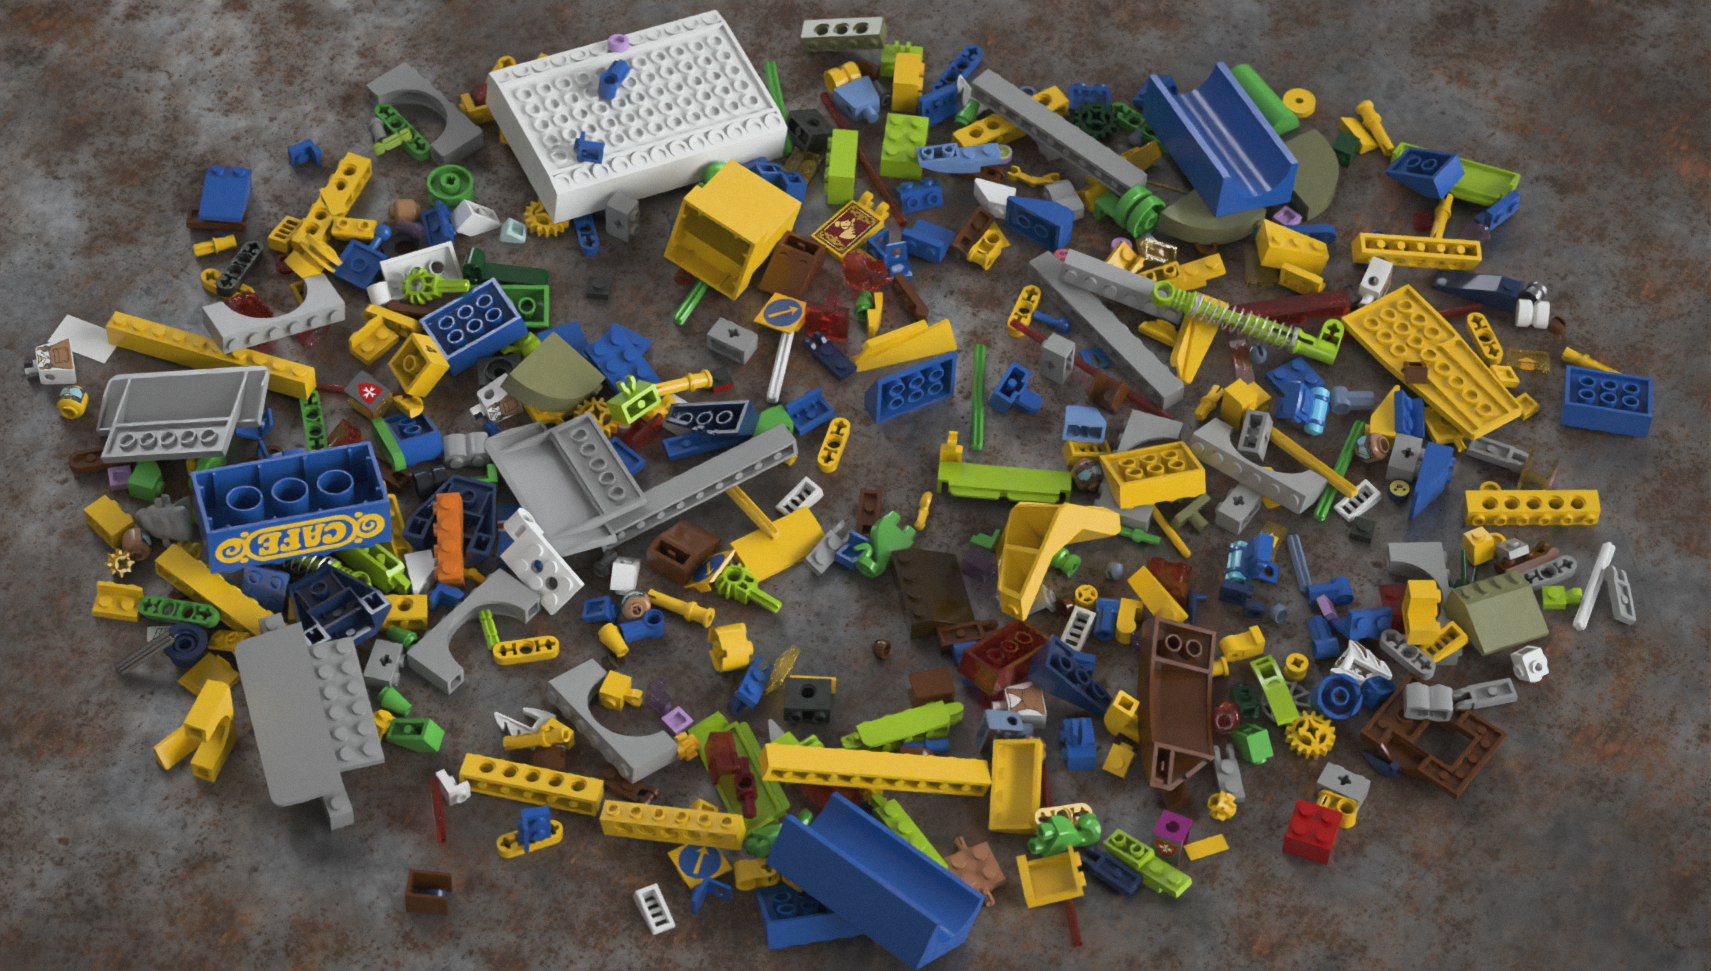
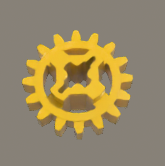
M539 198L537 203L531 201L530 207L526 206V213H524L526 228H530L531 233L537 231L538 237L542 234H545L546 238L549 237V234H553L556 237L558 231L564 233V227H569L570 220L553 224Z
M592 397V402L584 400V406L577 405V411L573 412L574 418L591 412L607 438H611V432L617 433V426H620L621 423L613 420L608 405L604 402V398L601 397L599 401H596Z
M1303 711L1301 717L1288 723L1285 730V735H1287L1285 742L1291 743L1289 749L1298 750L1297 756H1300L1302 753L1305 754V759H1308L1310 755L1318 759L1319 753L1322 756H1326L1327 751H1331L1336 738L1333 735L1335 727H1329L1331 720L1324 721L1322 714L1319 717L1315 716V711H1312L1311 715Z

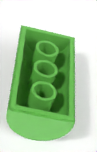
M1241 64L1230 70L1278 136L1299 127V119L1248 64Z
M470 285L469 291L479 285ZM500 285L522 317L526 328H549V285Z

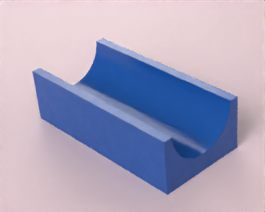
M1223 61L1215 63L1212 73L1203 84L1181 95H1171L1157 74L1149 75L1142 115L1215 217L1290 202L1299 162Z
M838 792L831 794L827 804L809 827L791 814L786 816L766 861V864L914 970L923 967L965 942L986 897Z

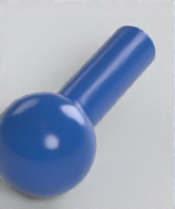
M1036 310L1033 313V319L1055 327L1058 333L1066 334L1072 329V324L1067 318L1056 319Z

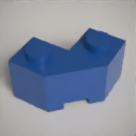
M754 163L753 173L801 202V206L803 205L807 183L800 173L792 171L791 174L785 172L776 163Z

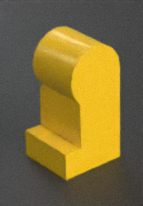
M1121 598L1115 638L1119 643L1129 644L1134 640L1136 631L1134 620L1141 621L1143 601Z
M1258 625L1249 627L1247 632L1224 637L1219 641L1218 646L1227 662L1240 661L1263 654L1265 639Z

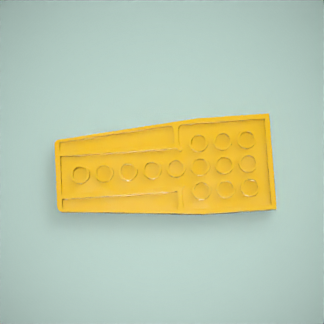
M1409 284L1341 318L1343 327L1380 364L1419 397L1423 398L1427 404L1470 440H1476L1521 415L1522 406L1455 329ZM1403 362H1425L1428 368L1427 383L1407 384L1404 378Z

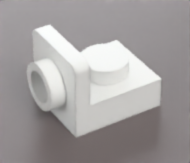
M444 769L436 772L437 787L449 806L462 803L471 796L468 781L457 785L453 776H448Z

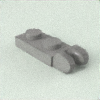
M1483 436L1476 440H1471L1466 455L1505 468L1509 467L1512 472L1520 474L1529 456L1528 453L1516 449L1514 446Z
M840 520L832 530H829L803 559V562L818 576L833 562L835 553L848 542L849 533L854 531L853 529L849 530L842 539L836 535L846 523L844 520Z
M1609 565L1605 567L1603 575L1604 580L1608 583L1614 619L1632 625L1636 622V615L1626 572L1620 569L1617 570L1614 566Z
M1510 678L1468 685L1466 688L1452 691L1453 701H1460L1455 704V709L1471 710L1472 708H1484L1516 702L1518 698Z
M1226 744V760L1220 759V749L1218 745H1213L1214 756H1217L1213 759V769L1219 793L1223 791L1234 796L1235 800L1233 803L1245 802V793L1237 758L1235 759L1233 744Z

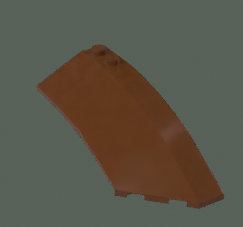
M1158 616L1143 622L1137 684V701H1139L1137 707L1138 735L1148 787L1170 792L1183 782V779L1189 778L1201 767L1217 757L1214 756L1211 720L1212 674L1217 632Z

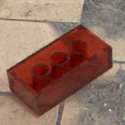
M1016 619L963 650L957 672L977 685L985 693L993 696L1028 675L1031 661L1049 637L1025 620Z

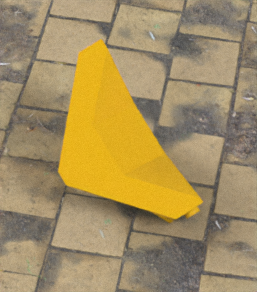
M1019 502L1010 510L1008 521L995 547L998 569L997 591L1000 594L1001 611L1011 617L1024 621L1027 618L1052 557L1066 544L1116 536L1121 531L1120 514L1103 506H1082L1067 502L1063 504Z

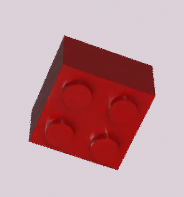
M1297 799L1285 834L1282 852L1327 865L1338 834L1343 812Z

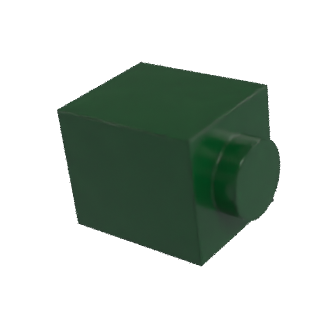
M1343 131L1340 132L1332 148L1337 156L1339 165L1349 168L1358 153L1360 138Z

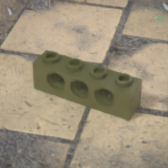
M883 17L805 20L800 38L805 52L884 49L888 31Z

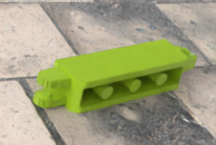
M376 544L369 548L356 547L333 552L356 571L367 573L371 582L386 594L391 590L401 595L410 593L411 582L404 574L405 567L402 561L381 545Z
M941 700L929 702L924 706L914 709L908 708L897 714L885 715L873 721H864L856 725L855 732L841 738V747L846 750L892 753L900 750L904 743L923 741L924 738L930 740L946 737L950 731V726L963 721L962 712L964 705L958 701L944 704Z
M879 792L870 796V804L874 808L872 813L877 821L948 870V865L895 798L886 801Z

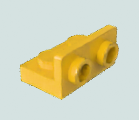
M334 217L331 235L334 236L335 240L351 241L355 239L359 242L371 243L375 237L374 231L377 221Z
M1122 241L1117 244L1105 262L1136 273L1144 266L1143 262L1147 255L1143 253L1137 256L1126 242Z
M1284 262L1281 267L1278 284L1314 300L1319 298L1326 286L1323 283L1324 278L1295 265Z
M377 315L374 319L369 320L358 332H354L350 336L349 350L352 355L367 366H370L399 342V336L384 326L382 317Z
M98 581L96 585L98 593L92 608L93 616L138 622L140 616L138 604L144 597L142 587L132 584H117L111 581Z

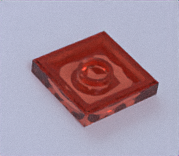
M438 777L429 778L437 844L446 843L445 817Z

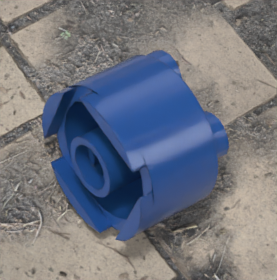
M1336 673L1324 676L1316 681L1311 690L1310 705L1318 715L1322 714L1324 716L1323 719L1337 721L1354 715L1359 710L1363 698L1359 684L1352 676ZM1334 693H1337L1336 697L1339 698V701H1335Z

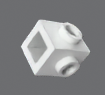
M1528 645L1510 654L1514 665L1513 671L1519 680L1534 683L1542 679L1541 676L1549 673L1547 659L1540 647Z

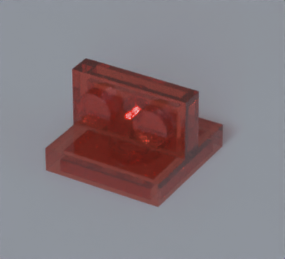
M829 287L825 303L807 300L804 334L813 336L812 333L819 331L827 339L847 342L850 308L840 306V298H837L836 288Z

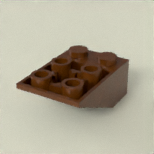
M787 230L773 253L758 286V290L772 296L776 292L800 300L825 262V245Z
M683 519L661 533L646 550L647 567L685 586L722 539Z

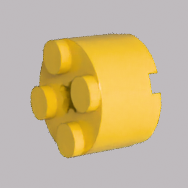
M734 623L709 629L708 643H713V650H709L716 671H719V673L750 666L749 655L753 654V645L751 641H747L744 623Z

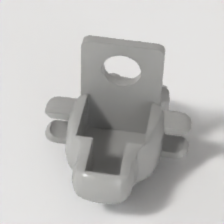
M162 494L161 498H155V504L139 509L136 512L137 526L148 531L153 537L162 539L164 547H170L173 543L177 544L178 541L182 542L192 539L194 529L192 524L194 523L191 521L192 508L189 497H184L171 504L170 496Z

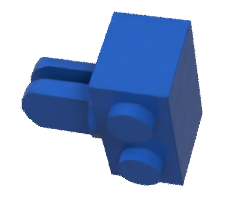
M1013 361L989 398L987 405L1004 416L1011 405L1016 406L1029 415L1035 414L1041 406L1042 398L1026 388L1028 385L1026 381L1032 372Z
M1091 718L1063 719L1062 729L1058 730L1059 743L1063 742L1064 748H1061V760L1066 762L1067 771L1095 770L1096 751Z

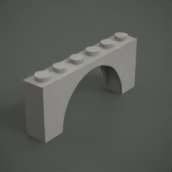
M406 62L366 85L367 100L375 107L381 103H387L391 106L404 103L420 104L435 110L443 117L446 127L441 136L430 144L431 159L439 166L454 165L484 146V133L482 129L474 125L466 114H462L453 102H449L441 91H437L427 79L419 75L418 71Z
M324 273L303 279L305 300L297 309L288 314L273 318L248 317L231 310L222 301L202 307L203 325L222 353L226 354L345 320V302Z
M1132 409L1130 417H1125L1122 429L1125 430L1124 434L1120 433L1116 444L1119 446L1118 450L1114 449L1112 454L1179 442L1183 423ZM1107 480L1105 483L1102 482L1098 492L1100 499H1095L1093 506H1103L1119 513L1120 526L1130 529H1142L1144 533H1147L1154 506L1140 505L1132 509H1120L1113 499Z
M1214 418L1191 436L1188 448L1196 458L1298 515L1321 498L1328 479L1310 469L1302 473L1290 474L1272 471L1252 463L1239 454L1231 444L1230 438L1234 427L1218 418Z
M1442 542L1388 543L1385 555L1388 574L1401 575L1414 580L1436 581V587L1441 591V601L1438 603L1440 616L1436 622H1440L1441 630L1452 621L1442 609V606L1453 589L1448 584L1450 582V570L1446 569L1445 566L1447 563V552L1443 551ZM1453 635L1450 636L1452 640L1455 639ZM1446 639L1442 640L1446 645L1449 644ZM1438 643L1435 644V646L1439 650L1442 649V647ZM1431 648L1426 649L1432 656L1436 654ZM1462 648L1436 662V666L1457 665L1458 657L1462 656ZM1410 651L1401 652L1405 658L1413 657Z
M499 568L494 573L489 574L479 587H475L463 602L457 603L454 610L447 616H443L439 623L432 630H428L417 644H413L408 649V667L444 693L450 695L464 682L463 667L455 661L449 651V644L454 633L464 623L479 617V612L489 609L491 614L510 616L526 624L541 610L540 596Z
M593 658L548 681L547 698L549 702L555 705L562 712V715L575 725L577 731L581 734L583 733L591 745L604 755L606 761L612 763L617 768L619 774L631 784L676 760L678 744L664 730L648 736H624L607 730L593 718L588 704L599 692L607 675V672Z

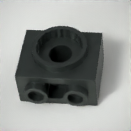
M817 109L790 111L785 123L788 128L787 132L792 136V142L806 152L827 150L828 137H832L833 129H835Z
M506 355L477 358L479 390L505 373L509 375L521 363V356Z
M785 677L784 721L794 723H830L831 679Z

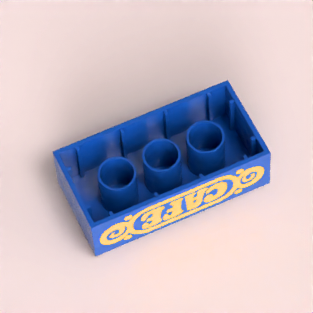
M371 441L190 472L194 513L211 574L218 572L232 573L241 568L268 563L281 564L290 559L312 555L325 556L334 551L356 547L369 548L378 543L392 541L390 501Z

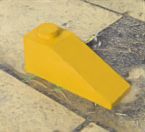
M1400 385L1394 386L1371 415L1370 423L1365 424L1364 435L1379 433L1386 437L1389 449H1393L1396 439L1394 391H1399Z
M1144 565L1127 580L1154 616L1181 623L1189 617Z

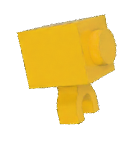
M610 670L599 690V704L607 709H615L620 712L625 702L639 708L643 702V698H641L643 691L632 689L631 677Z

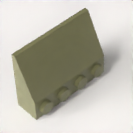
M1518 570L1452 589L1442 606V609L1465 632L1469 641L1482 656L1549 634L1531 585Z

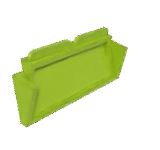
M1401 142L1392 153L1390 166L1408 147H1422ZM1459 158L1465 174L1446 195L1450 193L1455 198L1492 207L1516 189L1521 174Z
M939 461L937 493H941L942 482L949 483L948 492L957 497L993 500L999 497H1007L1010 501L1055 504L1059 501L1060 492L1066 493L1065 502L1070 503L1071 472Z
M717 711L687 730L689 734H694L699 741L700 748L697 751L729 814L742 815L746 828L744 841L752 838L750 832L768 825L780 823L778 818L787 816L786 811L789 809L790 803L778 781H764L761 778L758 757L762 749L748 723L741 722L739 724L735 721L729 724L727 719ZM739 756L749 759L750 772L755 775L758 798L755 800L757 816L751 820L743 817L741 803L737 801L734 785V777L737 775L735 759L739 758Z

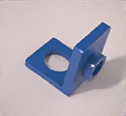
M888 229L868 238L866 253L886 266L888 255L881 248L889 243ZM884 237L879 244H876L879 238Z
M906 241L885 244V253L888 255L887 267L891 281L893 282V275L899 272L906 279H912L913 275L907 259ZM894 248L902 249L901 254L897 256L891 255L890 252Z
M267 408L262 415L261 427L235 428L234 435L254 440H263L273 426L271 409Z
M705 876L701 885L696 886L692 892L691 913H697L708 893L730 902L731 887ZM715 887L721 888L725 893L717 891Z

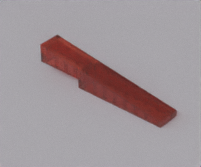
M1345 288L1236 305L1235 312L1241 313L1244 308L1243 315L1245 316L1252 311L1253 315L1258 316L1260 314L1261 318L1266 319L1268 317V320L1273 322L1276 319L1278 324L1283 322L1284 324L1306 323V318L1346 316L1350 312L1351 303L1348 289ZM1235 305L1229 306L1228 310L1232 311Z

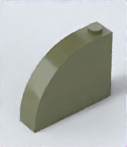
M1316 128L1284 142L1299 162L1290 203L1306 221L1318 216L1329 206L1334 198L1339 176L1337 156L1325 136L1321 135Z
M1194 189L1160 212L1158 228L1175 238L1191 243L1199 242V244L1212 245V242H1216L1217 245L1238 241L1253 233L1254 229L1261 226L1265 219L1266 209L1258 208L1215 217L1196 189Z
M553 331L509 373L500 387L515 399L531 407L546 411H566L576 408L578 404L581 405L591 395L595 397L603 389L601 383L606 377Z

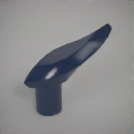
M1191 588L1187 594L1186 612L1189 616L1190 625L1194 626L1195 611L1197 609L1196 602H1205L1206 593H1195Z
M1365 750L1362 752L1367 761L1378 772L1392 778L1399 777L1397 773L1399 764L1397 762H1392L1389 765L1385 761L1370 755Z

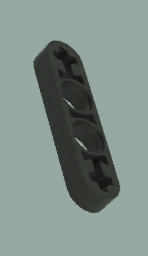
M250 240L243 245L217 279L216 293L219 296L231 297L237 292L263 256V244L261 242ZM241 261H246V262H249V263H248V264H242V263H240V262H241ZM236 273V274H240V275H239V276H232V275H230V274Z

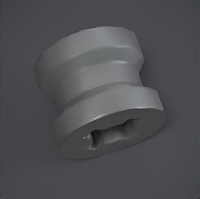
M1531 281L1527 285V289L1521 292L1520 298L1531 300L1534 304L1536 301H1541L1547 296V290L1540 282Z

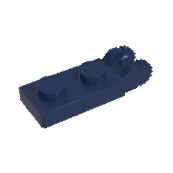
M819 331L812 333L813 339L819 345L818 348L809 338L806 337L802 340L804 348L839 382L857 371V366L830 341H827L825 336Z
M1091 845L1085 851L1094 861L1084 855H1080L1081 867L1086 871H1091L1092 874L1128 898L1143 883V876L1108 853H1103Z

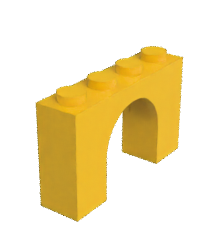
M207 679L183 725L185 736L202 741L190 762L192 776L214 783L238 738L230 686L222 681Z

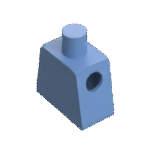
M868 75L834 89V105L853 122L865 118L869 123H874L878 120L879 115L877 113L880 109V98Z
M1079 404L1074 406L1068 405L1065 409L1062 440L1103 443L1107 423L1097 408L1083 407Z

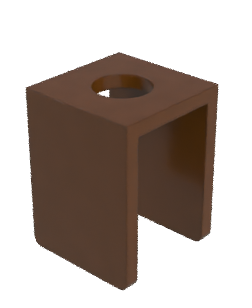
M1098 369L1086 394L1092 403L1117 414L1130 389L1124 380L1121 379L1118 384L1108 379L1104 372ZM1114 390L1115 392L1111 400L1106 401L1104 398L1105 392Z
M947 666L909 674L912 688L908 689V696L913 709L924 706L929 702L941 700L944 704L954 703L955 688Z
M410 869L405 892L406 912L448 916V900L446 896L416 894L414 889H445L447 892H452V874Z

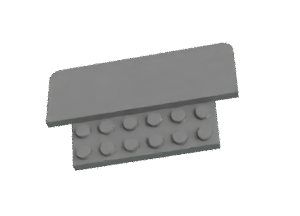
M260 365L120 374L112 377L108 381L102 398L96 429L99 436H108L101 455L103 463L225 457L235 428L261 427L270 376L267 367Z
M591 412L549 430L543 421L508 429L489 437L484 443L488 455L520 506L533 516L536 524L544 532L542 536L561 557L616 543L617 537L607 521L647 504L646 496Z
M298 622L242 640L236 645L235 657L270 798L275 805L283 807L298 804L343 790L340 772L385 763L353 637L307 646L302 623Z

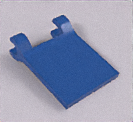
M577 321L537 333V337L542 343L554 331L593 365L584 354V348L589 346Z

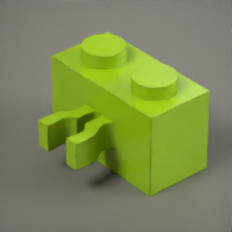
M895 41V45L885 44L881 53L880 76L894 77L896 52L921 54L922 63L923 47L910 46L911 42H907L906 46L899 45V41Z
M628 374L625 376L627 388L624 382H616L618 389L622 392L606 403L614 421L629 425L662 403L654 383L642 380L636 382L634 376Z

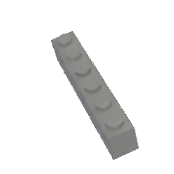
M1069 248L1058 277L1059 280L1174 324H1179L1183 314L1181 312L1182 309L1179 311L1176 310L1177 307L1171 309V305L1169 307H1157L1151 302L1150 293L1157 283L1156 281ZM1157 291L1159 296L1167 297L1164 291Z

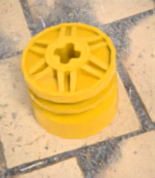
M310 233L305 236L306 240L311 244L310 246L303 241L299 243L305 252L301 254L293 250L284 260L303 279L322 274L324 269L334 273L336 270L330 264L331 261L337 266L343 263L333 248L322 239Z

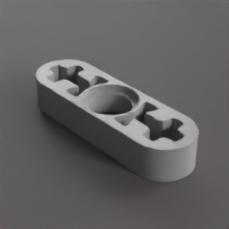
M1561 556L1555 560L1523 571L1520 574L1528 583L1532 581L1530 585L1534 592L1540 590L1542 586H1550L1573 577L1577 568V562L1570 556ZM1549 571L1553 576L1546 578L1542 576L1541 572Z
M1386 629L1381 633L1379 641L1381 649L1422 680H1429L1433 677L1436 664L1429 656L1415 645H1407L1406 638L1394 629ZM1410 651L1413 657L1405 658L1401 652Z

